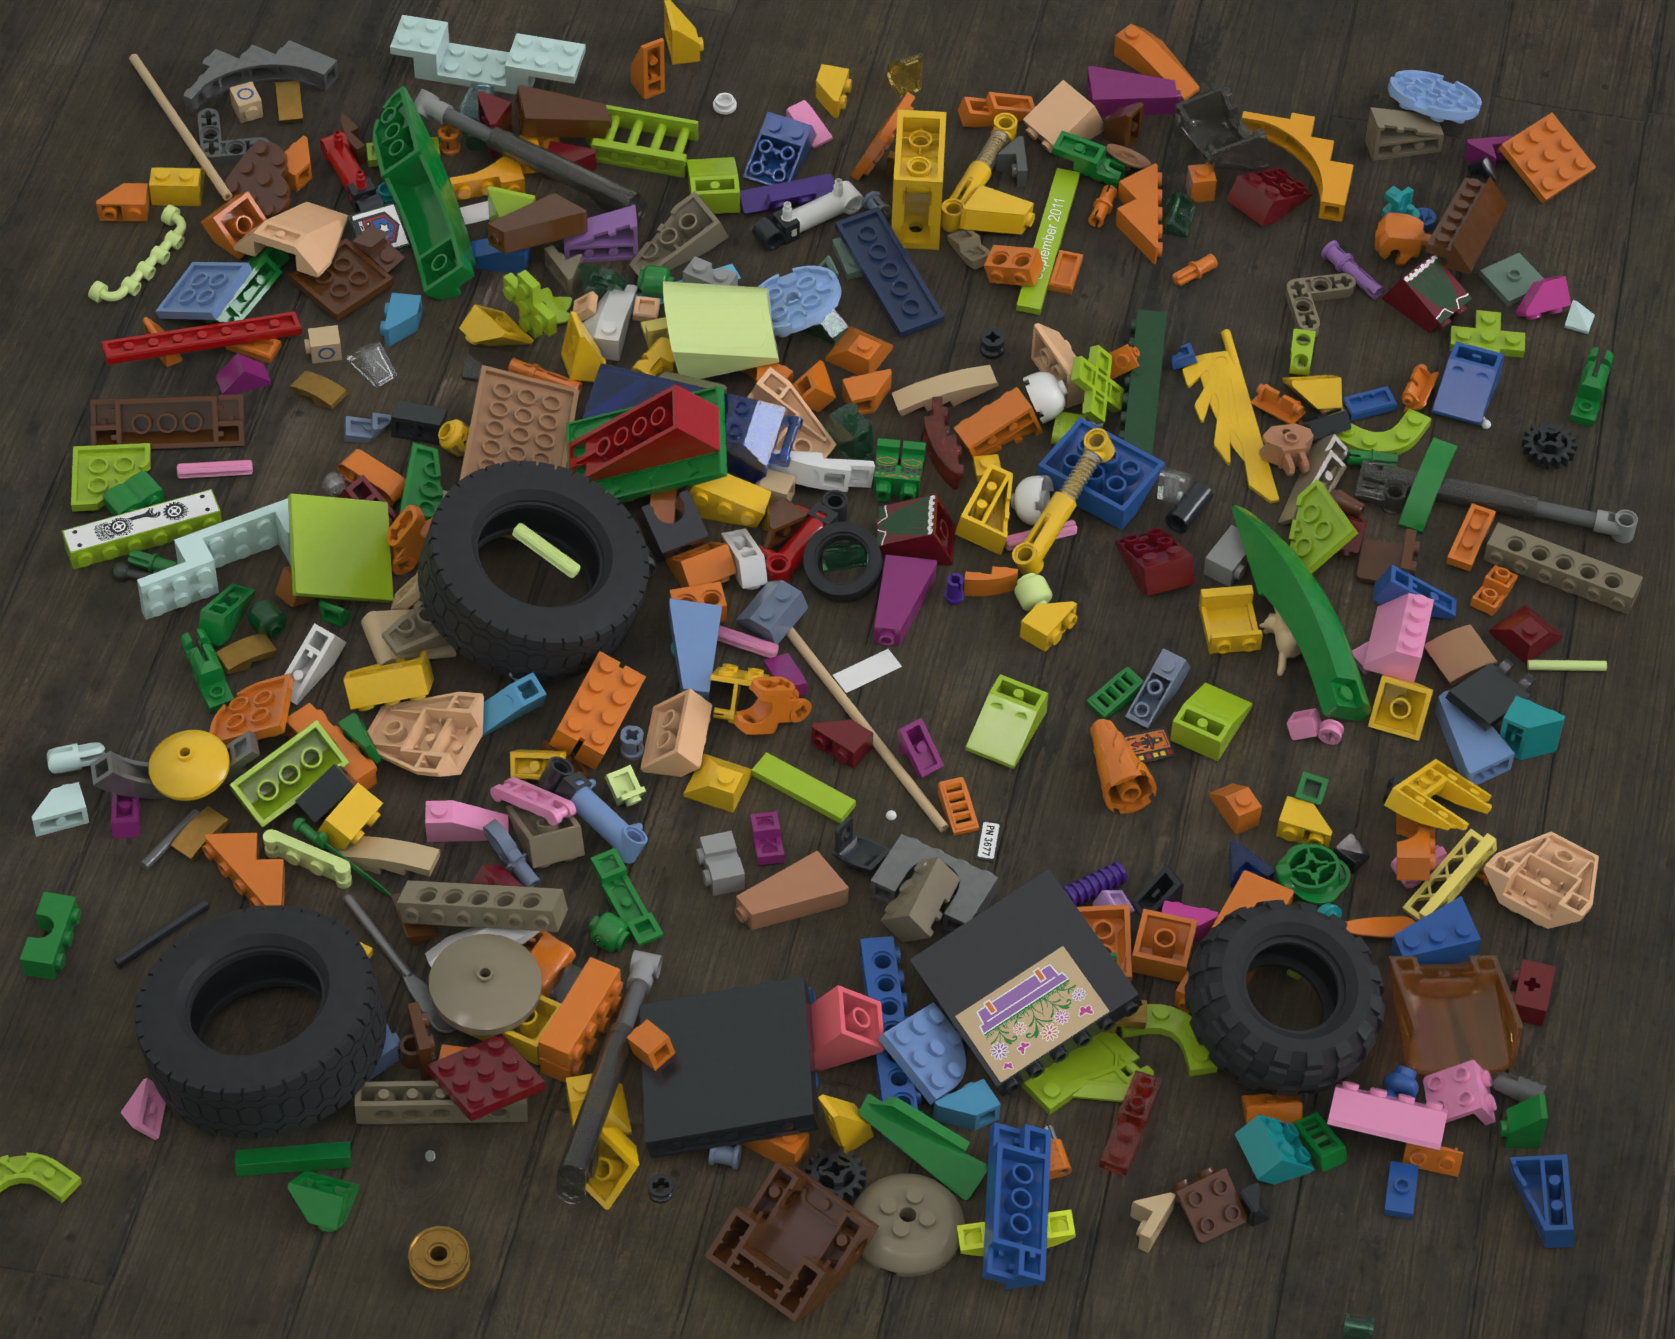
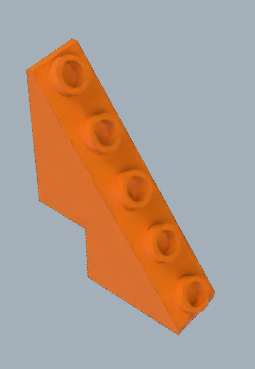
M1156 163L1119 181L1118 199L1124 205L1117 208L1116 226L1153 264H1156L1157 257H1162L1163 242H1158V239H1162V224H1158V221H1162V207H1158V204L1162 203V189H1158V186L1161 187L1162 172H1158V165Z
M257 833L205 834L206 845L202 846L204 854L209 860L213 859L218 864L221 874L233 881L236 891L241 896L245 895L249 899L251 907L263 906L264 910L266 905H283L284 907V860L259 859Z

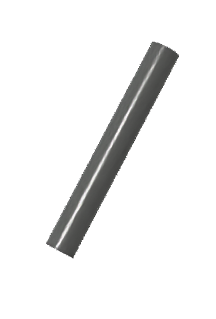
M193 809L140 862L141 867L148 870L171 847L176 837L200 812L197 809Z

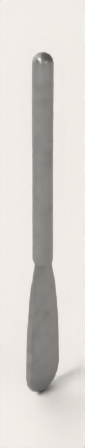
M346 894L343 898L344 903L403 977L413 1000L419 1002L421 1012H427L430 1025L440 1033L447 1034L456 1030L447 1024L435 1011L429 995V986L412 973L357 900L351 894Z

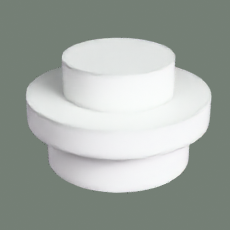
M720 93L713 101V109L719 114H731L737 107L736 100L729 93Z

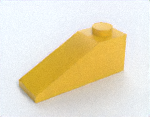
M823 1094L818 1097L829 1133L839 1147H844V1153L848 1154L851 1150L856 1149L874 1137L871 1129L872 1125L858 1114L859 1109L854 1103Z

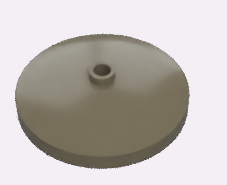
M477 934L455 941L439 954L432 965L429 975V995L437 1014L453 1028L472 1035H497L518 1027L534 1012L541 996L542 980L537 961L523 945L501 935Z

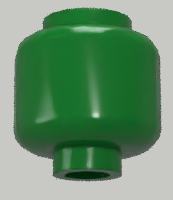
M647 265L644 270L639 272L638 289H641L644 296L664 298L663 281L675 282V277L671 276L670 270L667 267Z
M606 912L601 917L596 915L588 927L591 930L590 941L608 953H613L616 950L621 951L631 935L628 931V923L611 912Z

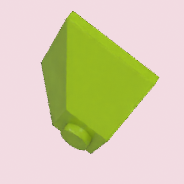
M488 186L489 223L535 202V195Z

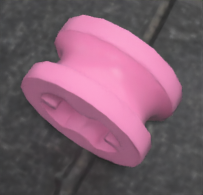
M1324 720L1318 732L1319 739L1330 745L1340 743L1344 726L1336 720Z

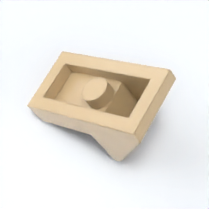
M1170 1192L1132 1202L1130 1216L1141 1222L1136 1233L1139 1236L1138 1249L1149 1253L1174 1210L1175 1194Z

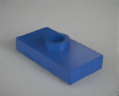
M1388 386L1342 397V407H1346L1350 421L1397 409V402Z
M1390 1162L1384 1215L1412 1219L1418 1179V1165Z

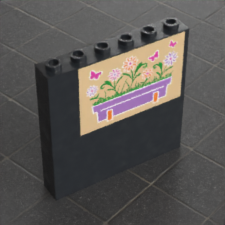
M1050 869L1041 873L910 959L914 970L955 1030L959 1033L1001 1097L1016 1092L1021 1087V1084L1030 1078L1039 1077L1043 1074L1045 1068L1053 1063L1063 1061L1071 1051L1077 1047L1082 1048L1086 1046L1094 1036L1100 1032L1109 1031L1115 1026L1117 1021L1125 1016H1132L1143 1005L1136 989Z

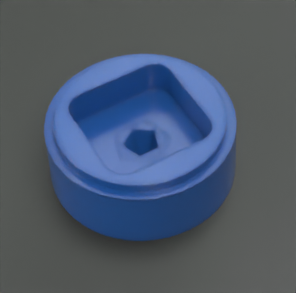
M1418 208L1420 212L1419 219L1424 222L1423 231L1432 229L1435 226L1436 214L1429 208Z

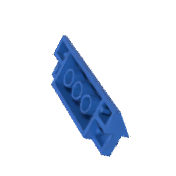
M994 1122L990 1127L982 1278L1004 1283V1290L1040 1285L1045 1282L1051 1131L1027 1124L1018 1129Z

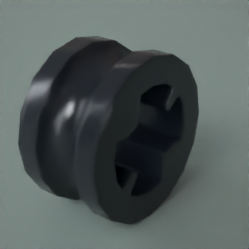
M664 1174L653 1176L648 1182V1195L650 1199L660 1204L670 1201L674 1194L673 1180ZM659 1185L665 1186L663 1192H657Z

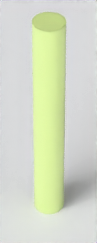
M1527 660V670L1606 671L1607 661Z

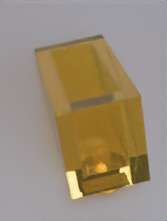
M921 53L909 55L888 63L887 80L900 98L904 97L907 92L913 94L921 91L923 55Z

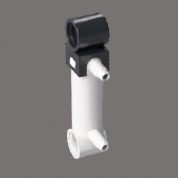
M837 178L835 179L832 192L793 210L791 203L785 202L783 209L772 213V219L764 217L758 220L752 228V233L766 250L773 251L783 243L787 245L800 239L801 232L844 212L849 215L856 213L862 208L864 197L849 181L842 182V179Z

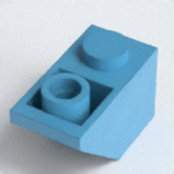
M391 294L390 303H385L384 316L386 321H381L380 335L384 336L385 346H392L419 330L422 317L421 295Z
M982 1079L977 1082L967 1083L962 1089L951 1094L947 1093L934 1101L933 1117L936 1121L975 1131L999 1120L1001 1104L986 1081Z

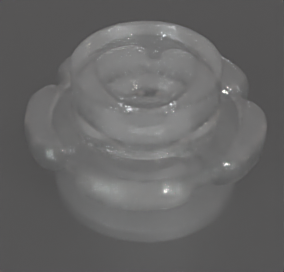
M336 472L330 473L325 476L321 486L328 495H335L346 488L344 482L346 478L344 475H338Z

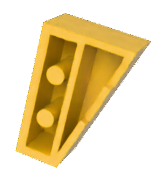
M728 473L726 477L692 487L688 485L686 489L689 491L701 518L757 528L762 520L772 492Z

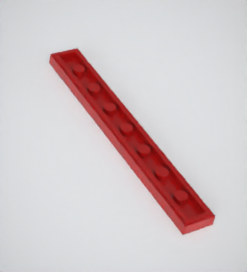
M288 312L101 341V350L107 365L302 335V327L296 313Z

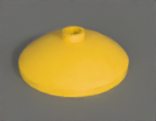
M185 730L167 737L155 748L149 760L148 770L154 787L161 794L174 800L190 801L211 794L224 782L230 768V757L225 744L217 736L202 730Z

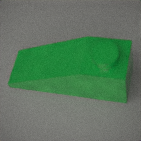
M232 583L201 610L199 628L205 630L211 645L222 646L232 637L253 600L256 590Z

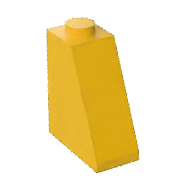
M980 185L962 208L959 228L1022 235L1026 228L1031 227L1034 222L1035 213H1032L1034 203Z

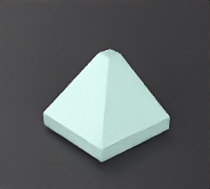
M1573 300L1564 328L1588 334L1595 315L1579 302Z

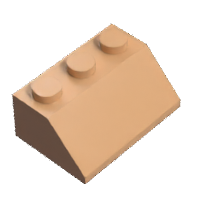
M1039 323L1034 324L1031 359L1041 372L1053 374L1058 381L1063 380L1068 394L1064 395L1066 408L1083 403L1085 391L1071 381L1073 358L1076 356L1071 349L1070 343L1064 340L1058 331Z
M688 689L653 706L640 770L645 773L682 777L699 769L702 764L712 704L692 689Z

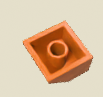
M247 191L234 196L202 220L201 224L217 245L240 259L246 254L234 250V245L249 231L267 219Z
M711 541L665 559L681 588L720 581L724 583L730 580V575L737 573L727 543Z
M1143 909L1132 954V972L1181 982L1189 967L1198 920Z

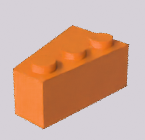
M1017 387L1004 393L999 399L982 407L979 412L962 420L954 427L959 441L972 458L973 456L990 455L1002 450L1001 445L1014 441L1015 444L1023 441L1022 437L1033 432L1036 436L1043 433L1032 406Z

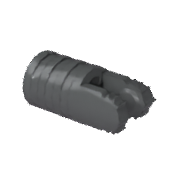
M1500 1072L1495 1077L1496 1079L1493 1080V1088L1510 1096L1511 1099L1517 1100L1520 1103L1536 1095L1545 1094L1547 1088L1544 1084H1539V1082H1534L1523 1076L1517 1077L1510 1073L1507 1074V1072Z

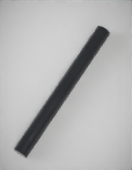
M204 899L116 957L114 959L115 965L120 969L209 909L208 903Z

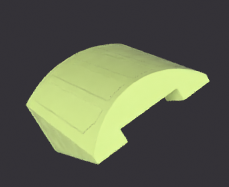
M663 281V297L668 333L679 374L703 379L779 362L768 288Z

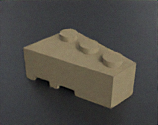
M1370 107L1365 143L1372 161L1441 152L1444 133L1440 123L1432 120L1430 116L1416 112Z
M939 857L921 860L915 866V873L911 879L905 881L900 887L898 897L885 908L886 913L880 921L902 943L932 937L934 931L930 927L934 919L936 921L941 919L943 914L939 909L943 902L948 903L960 881V878Z

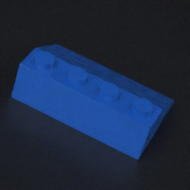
M1080 417L1039 463L1037 476L1048 475L1051 478L1054 491L1050 492H1060L1062 485H1065L1064 482L1067 481V477L1074 470L1073 467L1076 466L1078 460L1081 459L1080 456L1083 455L1086 433L1100 427ZM1107 432L1115 447V453L1110 460L1096 466L1097 469H1094V473H1091L1090 480H1087L1085 488H1082L1083 491H1080L1081 494L1075 500L1077 506L1123 530L1136 515L1164 469L1165 462Z

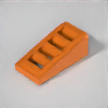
M959 777L939 782L937 795L953 836L978 831L979 824L964 778ZM960 799L962 800L959 802L950 803L951 801H956ZM965 809V811L953 814V812ZM969 818V821L956 824V821Z

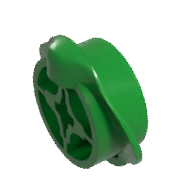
M1298 844L1292 847L1275 867L1278 883L1293 890V897L1308 904L1323 905L1334 902L1351 881L1348 866L1338 859L1332 850L1322 845Z

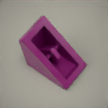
M238 353L215 376L222 395L238 394L271 385L263 363Z

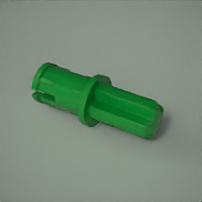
M1348 449L1347 457H1349L1346 460L1347 465L1368 466L1369 469H1373V467L1394 469L1398 464V456L1393 453L1375 452V449L1370 451Z
M132 550L128 557L129 564L148 569L149 573H153L156 569L162 571L178 565V562L162 558L157 553L151 555L142 551Z

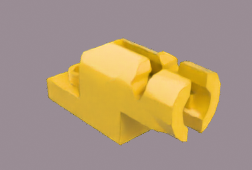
M660 337L642 355V358L635 363L631 369L634 372L631 375L634 383L644 380L649 385L654 378L659 377L665 371L678 374L670 339Z

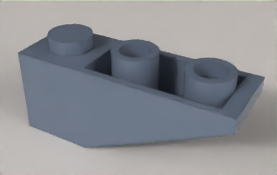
M1163 648L1125 717L1149 729L1179 690L1191 667L1187 660Z

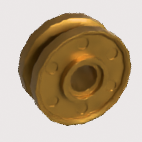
M444 1226L427 1228L416 1235L409 1246L408 1253L409 1267L414 1281L420 1287L430 1292L441 1293L453 1290L462 1284L469 1274L471 1264L470 1251L466 1239L460 1232ZM438 1257H443V1258H445L443 1261H435V1260H434L435 1258H438Z

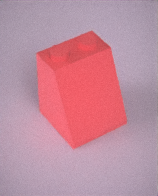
M837 985L811 1004L816 1070L823 1071L881 1053L885 1050V1047L878 1040L884 1033L880 1001Z

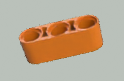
M360 449L354 450L337 467L340 475L351 484L364 475L384 500L388 502L390 507L402 498L405 478Z

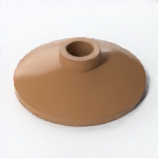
M1108 144L1106 147L1107 152L1114 159L1127 166L1126 171H1130L1131 167L1145 169L1151 165V162L1146 157L1132 149L1117 144Z

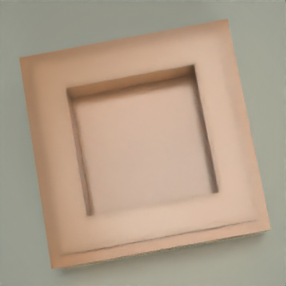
M592 291L574 300L573 311L577 313L581 321L596 314L598 295Z
M636 296L633 320L644 322L658 319L660 299Z

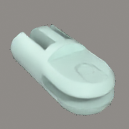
M95 742L82 745L75 743L50 749L47 752L49 770L54 774L81 770L82 767L90 766L92 762L106 754L103 752L105 747L101 743Z

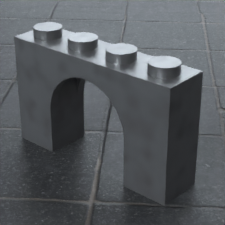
M901 834L871 879V897L889 904L898 897L900 887L905 881L911 879L915 873V866L921 860L939 857L960 878L956 887L957 893L944 912L943 929L951 933L988 908L997 893V876L987 870L974 867L965 860L945 854L938 848L925 845L916 838H910Z

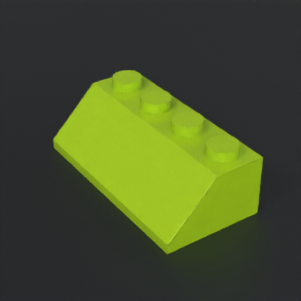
M316 720L232 782L229 789L245 810L263 828L297 803L295 800L333 764L341 765L344 768L350 762Z

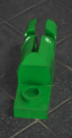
M1061 131L1052 148V154L1074 161L1073 171L1080 172V174L1090 177L1099 183L1104 181L1106 185L1113 186L1116 189L1119 188V181L1125 177L1127 166L1116 159L1105 156L1106 146Z
M1593 347L1589 351L1569 418L1571 422L1594 427L1614 358L1612 352L1607 350L1603 364L1600 365L1598 373H1595L1594 368L1599 349L1597 347Z
M199 628L196 631L200 638L198 645L202 655L198 647L193 648V642L188 632L183 634L180 640L191 666L192 677L210 714L218 712L224 704L228 707L234 697L225 680L224 670L205 630Z

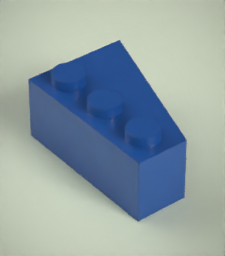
M1567 1154L1509 1157L1510 1176L1544 1247H1574V1227Z

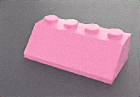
M1407 593L1378 606L1363 669L1414 683L1423 654L1434 599L1427 598L1424 595Z
M1343 1081L1342 1085L1336 1084L1327 1124L1440 1150L1448 1109H1444L1443 1104L1427 1100L1426 1104L1415 1102V1097L1399 1094L1398 1098L1388 1096L1387 1091L1371 1087L1370 1091L1359 1089V1084Z

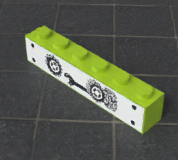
M210 489L62 531L65 549L74 570L127 555L132 550L141 551L173 542L175 539L222 523V518L213 491Z

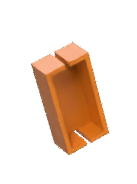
M599 651L548 744L559 751H566V754L570 756L578 740L582 741L583 744L574 759L596 770L646 678V676L626 665L622 669L619 667L621 662Z
M592 957L589 958L538 1041L539 1056H541L539 1058L540 1073L566 1083V1078L581 1075L587 1056L592 1055L597 1048L599 1036L601 1033L605 1034L611 1023L610 1018L614 1012L618 1013L622 1007L624 1000L621 997L623 982L621 981L619 968Z

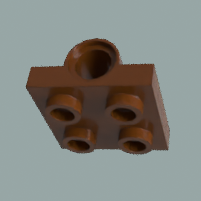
M419 1002L407 1004L410 1034L404 1036L399 1043L401 1063L409 1069L419 1068L422 1081L433 1079L428 1074L427 1065L436 1061L434 1054L436 1050L433 1035H429L428 1031L429 1020L427 1012H421Z

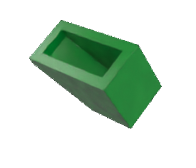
M1545 1094L1536 1095L1506 1110L1504 1120L1499 1122V1135L1504 1137L1505 1148H1540L1548 1120Z

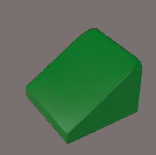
M324 601L319 603L322 621L345 628L352 617L351 612Z

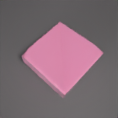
M1316 708L1293 712L1287 722L1291 739L1299 740L1317 736L1321 729L1322 721Z

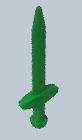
M297 818L294 821L292 827L296 833H302L315 843L316 848L323 851L327 849L333 855L347 860L350 863L351 869L378 890L392 898L391 894L384 887L330 846V840L326 833L322 831L319 834L306 823L307 820L304 818Z

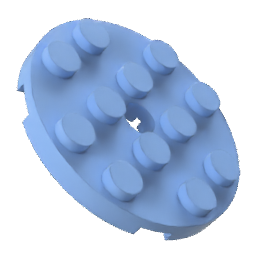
M1418 70L1399 71L1395 73L1394 77L1390 78L1388 84L1389 96L1398 101L1401 108L1414 110L1430 116L1436 122L1452 120L1456 123H1464L1465 120L1475 118L1479 114L1482 105L1479 95L1468 86L1458 81L1454 84L1443 80V75Z
M801 266L792 268L793 273L782 277L776 274L758 286L768 288L774 336L786 337L791 333L804 330L813 325H819L838 306L842 290L833 271L821 266Z

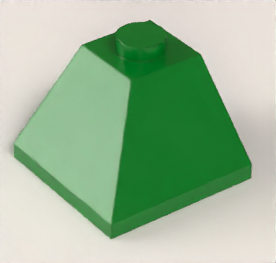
M307 1170L288 1183V1190L307 1221L318 1225V1229L326 1232L338 1230L345 1224L360 1184Z

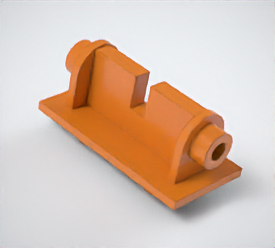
M1126 344L1109 353L1112 355L1110 379L1140 366L1137 361V357L1140 356L1137 347H1129Z
M1419 364L1414 368L1410 377L1411 381L1408 382L1401 396L1402 402L1406 405L1404 413L1409 408L1416 411L1421 410L1427 404V399L1435 386L1439 372L1430 374L1427 366L1424 364Z
M1260 384L1256 390L1259 394L1251 401L1252 405L1287 424H1295L1306 413L1300 401H1296L1285 394L1280 398V391L1270 387L1269 384Z
M1406 1143L1402 1163L1418 1165L1419 1169L1458 1177L1464 1152L1458 1151L1456 1147L1452 1149L1441 1146L1440 1150Z

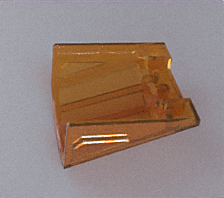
M1496 955L1469 956L1468 964L1419 965L1416 956H1389L1388 964L1405 1067L1428 1076L1473 1059L1484 1071L1487 1070L1490 1075L1515 1066L1523 1024Z

